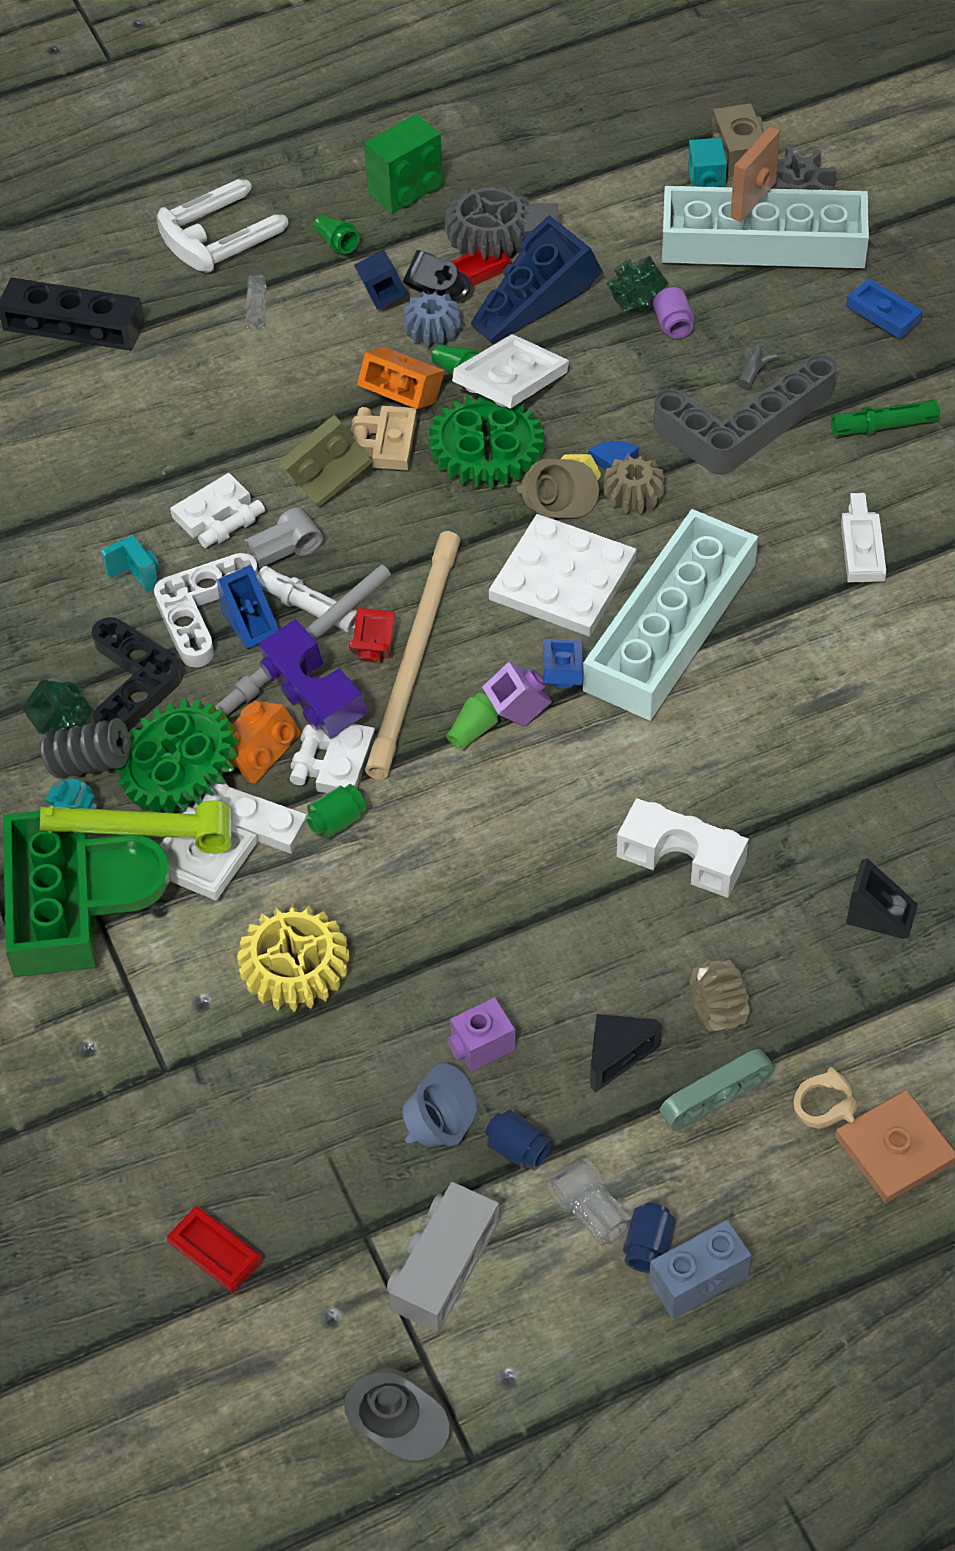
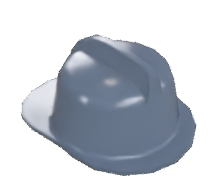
M448 1063L436 1064L428 1071L417 1090L405 1101L402 1114L408 1129L404 1137L406 1143L417 1141L425 1147H438L441 1145L457 1146L462 1141L476 1115L477 1101L473 1086L466 1075L457 1067Z

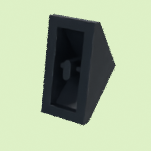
M868 858L861 860L851 894L846 924L901 939L908 938L918 903Z
M596 1014L590 1073L591 1089L595 1093L659 1048L661 1046L662 1025L654 1019Z

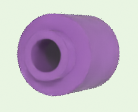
M677 287L661 290L653 299V307L662 331L673 339L687 336L693 330L694 315L685 292Z

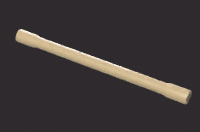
M444 531L439 535L432 557L429 576L378 737L373 743L365 768V772L375 779H385L388 776L396 750L398 734L449 570L454 564L459 548L460 537L450 531Z

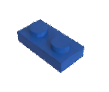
M869 278L847 296L846 307L899 339L922 320L923 311Z
M544 639L543 683H551V685L558 688L582 685V642L577 640Z

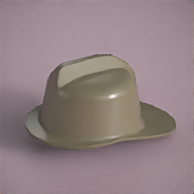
M543 459L531 466L522 480V485L516 488V492L521 493L525 504L539 515L551 518H577L585 516L592 511L598 501L599 486L594 472L583 462L565 459Z

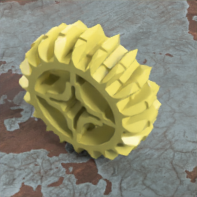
M292 904L287 913H282L276 907L274 917L269 918L261 914L259 919L260 926L249 924L248 936L241 937V950L238 951L237 955L238 965L241 966L239 972L241 979L247 985V990L251 995L258 994V999L263 1005L272 1000L273 1006L278 1011L284 1003H289L290 1009L295 1012L298 1003L305 1002L306 1006L312 1009L314 1005L313 999L319 998L326 1002L329 997L328 990L338 991L340 987L339 979L346 978L347 964L350 957L349 950L346 949V936L340 933L336 920L328 922V916L324 911L314 916L313 909L310 906L303 912H297V908ZM288 950H290V951L292 952V955H293L292 958H291V956H290ZM294 958H296L299 965H296Z

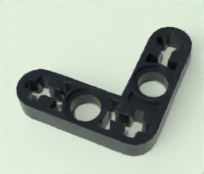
M114 617L100 619L92 627L95 648L105 657L131 673L132 676L95 709L93 720L96 726L99 721L119 718L126 724L129 732L141 721L140 719L146 717L180 685L182 673L179 660L123 621ZM116 634L117 640L114 639L112 636ZM135 649H142L147 652L141 659L132 660L127 657L129 652ZM157 669L160 670V671L163 672V673H161L160 675H158V674H157ZM137 691H143L148 694L147 698L141 702L128 700V697Z

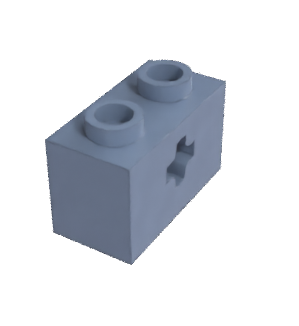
M725 1220L651 1260L649 1284L673 1320L749 1277L752 1255L729 1221Z

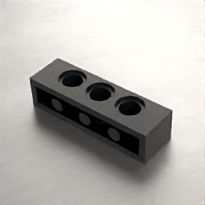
M11 277L0 298V320L4 331L132 351L144 325L139 297Z

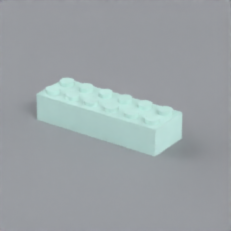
M665 186L662 263L865 268L869 240L867 191L770 189L746 218L739 222L731 218L732 188Z
M691 509L583 662V691L651 721L755 567L758 536Z

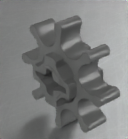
M788 144L785 148V158L778 159L776 183L771 189L830 190V187L826 185L835 184L836 168H819L821 162L820 150H814L811 156L803 158L799 157V154H794L793 145Z

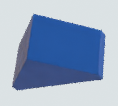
M251 564L216 579L222 614L246 649L259 644L279 630Z

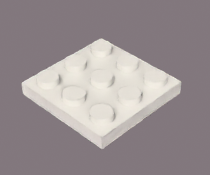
M536 514L490 587L489 600L590 637L635 562L637 549Z

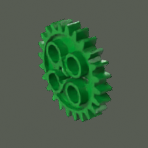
M481 394L478 401H473L469 396H465V404L462 405L455 400L452 401V410L445 407L441 408L442 416H434V425L429 426L428 440L432 461H438L439 471L448 469V478L459 474L461 484H464L469 479H473L475 487H478L481 481H487L488 486L493 488L494 480H500L506 486L508 485V477L511 476L518 481L521 480V471L527 473L532 464L534 465L539 461L540 455H543L544 430L541 429V420L534 419L533 410L524 412V403L508 408L497 405L493 400H486L485 396ZM482 420H486L488 424L491 461L485 459Z
M183 699L177 709L169 702L165 713L162 714L156 708L153 712L154 719L149 721L146 718H142L140 720L143 728L141 730L131 729L129 731L134 737L133 741H130L129 759L123 767L116 769V773L121 778L118 783L125 791L124 793L141 810L145 811L149 808L152 812H160L163 808L166 813H173L175 806L178 805L183 812H186L189 801L193 800L199 805L202 802L201 795L203 793L210 796L215 795L212 788L214 783H226L221 776L222 772L234 770L228 760L238 757V753L233 748L239 744V740L234 735L236 729L221 709L217 710L211 702L205 706L200 699H197L192 706L186 699Z

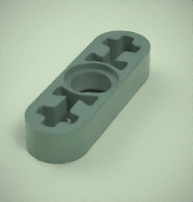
M762 1049L751 1050L671 1095L660 1107V1113L672 1130H681L763 1084L773 1074L775 1066Z

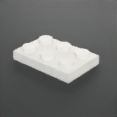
M511 334L454 368L452 381L464 386L469 392L479 393L493 400L499 406L512 408L566 374L569 360Z

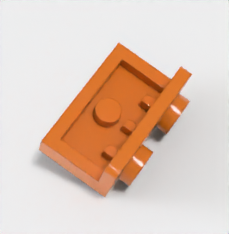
M254 701L244 707L241 711V716L232 724L236 729L234 735L239 740V744L233 747L238 753V757L228 761L233 767H238L248 783L255 784L301 734L283 704Z

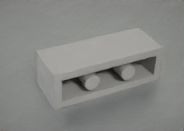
M454 1182L450 1183L444 1195L439 1193L433 1200L428 1213L430 1221L424 1231L417 1230L408 1247V1255H410L403 1268L397 1267L393 1271L386 1289L389 1292L391 1311L437 1333L441 1331L500 1223L498 1202Z

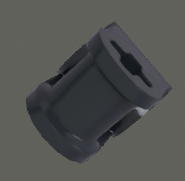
M416 250L402 281L408 287L421 293L423 291L426 294H433L437 290L439 296L449 294L451 300L455 302L462 301L471 290V280L466 274L459 271L455 264L421 250Z

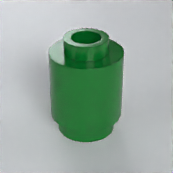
M348 784L345 787L339 785L307 806L309 814L305 816V819L315 835L319 836L322 834L325 838L329 839L361 819V814L367 810L362 795L352 784Z

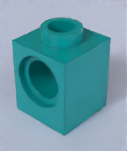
M722 138L689 140L687 166L692 187H725L727 163Z

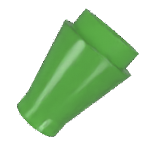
M477 693L474 697H468L452 728L446 734L448 741L457 749L464 750L468 744L498 723L497 717L499 714L488 696Z

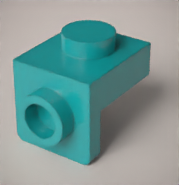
M134 535L114 542L102 549L105 573L109 578L129 569L145 592L155 588V585L158 583L156 571L160 569L159 563L151 550L145 551Z

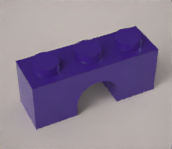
M296 619L258 644L263 660L259 662L261 668L270 680L273 681L277 678L282 683L281 690L293 706L297 703L302 706L306 721L315 731L321 728L328 738L332 739L368 713L362 693L340 668L323 678L309 677L324 662L317 642Z

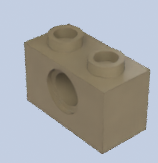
M751 103L713 109L712 137L722 138L727 163L726 174L728 177H732L734 165L763 134L762 119L760 116H756Z

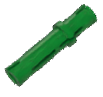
M936 399L873 409L871 406L862 407L861 411L832 414L831 429L834 437L855 433L872 435L882 429L939 422L940 407Z

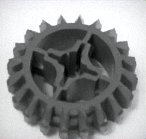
M495 184L491 188H485L483 185L477 190L468 188L467 194L458 193L457 199L451 200L449 208L446 209L445 232L447 238L450 240L452 247L459 249L460 254L469 253L473 256L477 250H481L484 261L488 256H494L498 260L502 250L508 257H511L513 251H521L519 246L524 239V222L528 223L524 218L526 214H531L525 211V206L530 205L527 204L528 199L527 197L520 196L518 190L510 192L508 186L502 189L497 188Z

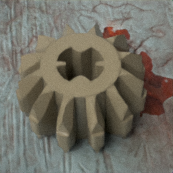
M627 454L624 461L614 459L613 464L610 468H606L604 474L605 497L610 500L613 509L623 507L625 515L630 510H636L640 515L644 508L654 510L657 501H661L664 495L665 476L663 470L658 468L656 460L645 461L643 454L638 459H632L629 454Z
M714 960L693 968L692 977L689 982L692 988L690 995L694 1001V1008L698 1012L699 1021L704 1024V1027L709 1032L728 1031L745 1024L750 1012L748 1005L749 995L746 992V983L741 978V971L735 967V964L731 960Z

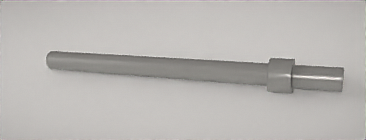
M381 564L305 630L314 640H317L391 576L389 570ZM260 667L250 677L244 676L233 685L235 690L219 702L215 708L217 710L221 709L227 717L244 701L249 703L260 693L259 688L270 679Z

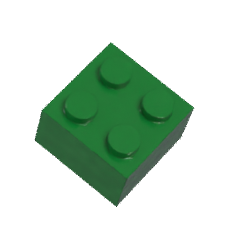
M417 114L364 142L368 194L390 213H395L443 185L441 133Z

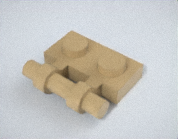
M381 406L380 416H371L372 412L369 408H359L357 416L353 418L351 431L354 440L369 457H372V467L408 470L417 422V409ZM371 433H376L375 440L367 439V436Z

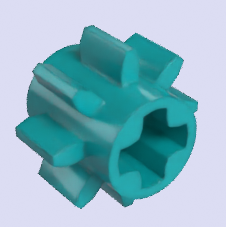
M77 779L61 781L58 787L52 785L45 799V802L50 804V806L53 805V807L71 808L84 806V809H96L97 807L96 804L92 803L95 796L92 795L91 788L86 783Z

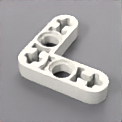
M245 553L234 554L165 577L155 585L154 593L157 607L184 664L190 667H202L208 664L214 656L211 636L197 606L219 599L217 582L210 588H201L197 584L199 581L207 578L216 581L223 574L227 575L250 564L257 576L258 568L253 556ZM187 586H191L192 592L188 593ZM173 592L175 597L170 598L168 593ZM187 616L194 619L188 626L181 627L174 624L180 617ZM195 637L197 646L201 650L195 651L191 648L190 639Z

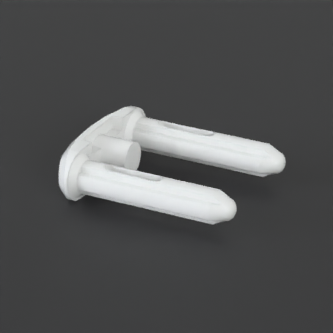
M241 179L228 183L174 209L168 210L162 207L157 214L158 228L166 245L183 262L204 273L212 272L214 264L282 233L288 226L289 221L285 215H273L206 247L202 244L207 241L206 233L200 224L197 223L184 230L180 228L187 223L246 197L251 191L252 186L248 180Z

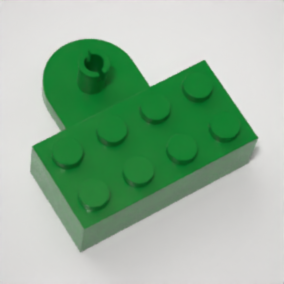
M84 806L71 807L70 809H75V808H82V809H84ZM40 811L3 815L5 947L13 977L96 968L94 916L141 910L152 905L164 894L170 880V869L167 856L161 846L155 841L140 835H119L90 839V833H74L72 831H52L50 833L48 831H39Z

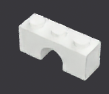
M636 798L617 834V857L654 870L657 862L664 854L673 851L686 853L694 859L692 862L691 885L726 898L729 897L747 857L748 839L740 836L737 832L717 828L702 822L697 817L684 816L668 810L658 803L646 802Z

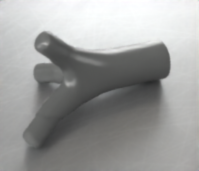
M756 344L752 356L748 351H744L742 356L746 360V364L737 382L738 386L742 389H750L758 371L768 362L776 361L778 359L777 354L760 357L762 349L760 344Z

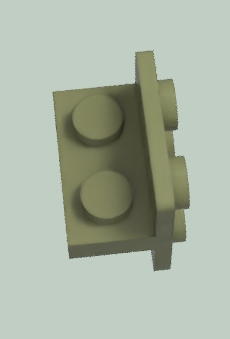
M333 415L280 459L279 462L313 503L320 507L368 467L372 460L354 440L341 421Z

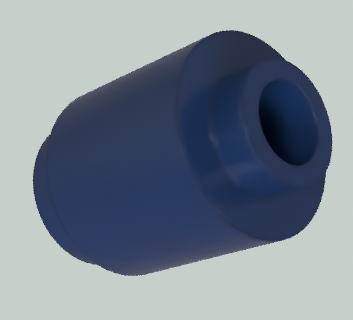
M512 1110L506 1111L503 1115L497 1113L491 1119L485 1131V1135L489 1137L487 1146L522 1169L526 1167L533 1171L538 1169L552 1147V1141L546 1138L545 1131Z
M650 1202L633 1210L623 1246V1252L626 1254L624 1262L632 1269L650 1273V1261L669 1251L676 1219L669 1214L670 1211L667 1207Z

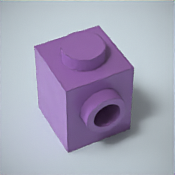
M510 661L482 686L499 715L524 727L552 702L544 690L546 683H543V678L533 669L527 671Z
M495 997L450 1019L451 1036L447 1038L449 1047L458 1061L464 1059L471 1072L516 1050L515 1029Z

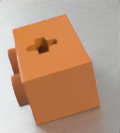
M381 347L365 352L357 385L415 409H420L436 403L445 370L387 347Z

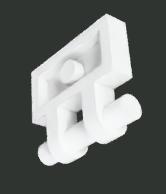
M227 473L170 508L172 518L192 538L198 535V540L204 548L215 542L217 544L222 543L229 538L231 532L241 526L244 528L255 523L257 516L265 512V508L259 500L251 503L250 493L230 473Z
M352 724L332 739H329L321 728L315 731L310 725H306L301 735V741L303 742L301 749L294 754L291 762L293 771L290 781L295 785H303L307 776L317 778L316 789L318 792L328 793L339 785L345 787L348 784H352L358 789L376 737L375 728ZM317 748L327 750L324 760L314 758Z

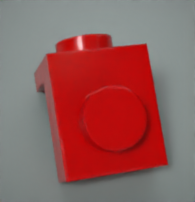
M357 608L353 640L349 641V649L353 655H358V660L379 663L380 658L391 659L396 613L394 611Z

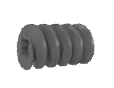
M119 718L112 719L110 724L103 720L99 721L96 726L87 723L83 728L73 726L69 731L61 728L56 731L55 735L48 731L44 734L41 743V756L45 767L51 775L60 779L67 778L68 776H79L83 773L91 774L95 771H106L110 768H121L128 761L130 754L129 732L126 724Z

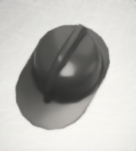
M387 1368L366 1373L365 1376H362L351 1385L345 1397V1414L349 1423L361 1434L403 1460L421 1461L431 1458L443 1449L449 1437L450 1421L444 1407L433 1396L417 1386L413 1379L405 1372L394 1368Z

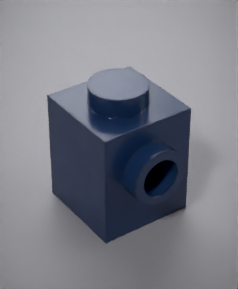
M384 249L354 264L377 310L407 295Z

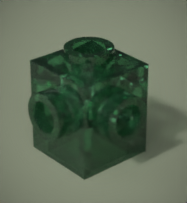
M651 256L635 262L631 259L624 261L614 269L616 275L606 283L612 292L614 300L621 305L624 311L636 307L640 310L647 308L653 304L654 297L669 284Z
M42 679L22 707L38 733L43 735L48 731L55 735L56 731L61 728L68 731L73 726L82 728L93 712V708L84 697V691L78 685L72 682L62 683Z

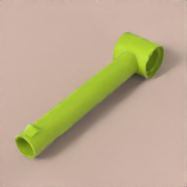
M216 800L202 802L196 807L195 814L70 809L53 807V805L50 807L41 806L39 831H48L50 833L52 831H72L74 833L195 838L196 848L207 854L223 853L231 847L232 843L231 808L226 803Z

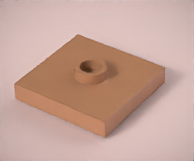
M773 127L767 128L734 165L731 202L732 219L742 222L776 183L780 130Z
M907 1090L857 1117L853 1123H847L836 1129L835 1138L885 1204L955 1164L954 1149Z

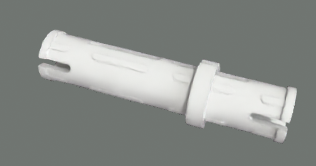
M263 566L257 574L262 590L277 596L283 604L289 607L294 605L318 618L337 602L303 585L302 580L296 577L289 578L268 566ZM350 610L334 625L349 634L353 633L357 611Z

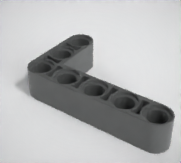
M822 354L809 357L723 421H720L684 393L675 389H665L659 392L655 398L654 428L661 436L709 472L718 475L728 474L832 397L837 370L836 361Z

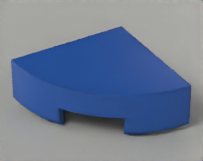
M609 441L594 446L588 451V455L591 454L595 463L606 470V468L611 467L614 459L624 461L627 454L632 459H635L639 454V447L628 442Z

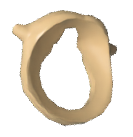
M829 1067L827 1073L811 1077L801 1083L793 1101L794 1111L800 1121L808 1127L817 1129L829 1127L844 1119L849 1123H853V1115L857 1110V1101L852 1096L850 1084L833 1067ZM815 1087H834L836 1090H841L847 1095V1099L835 1104L824 1115L811 1116L802 1109L804 1095Z

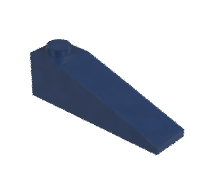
M550 215L523 239L519 246L521 252L513 264L508 263L503 271L505 277L497 289L490 291L470 323L475 330L492 344L578 296L603 273L592 249Z

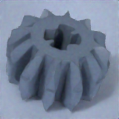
M437 290L432 295H427L422 291L420 298L410 297V303L404 306L403 311L406 335L412 337L414 344L424 342L427 348L431 344H443L444 340L454 341V336L461 327L458 303L452 301L449 294L439 296Z

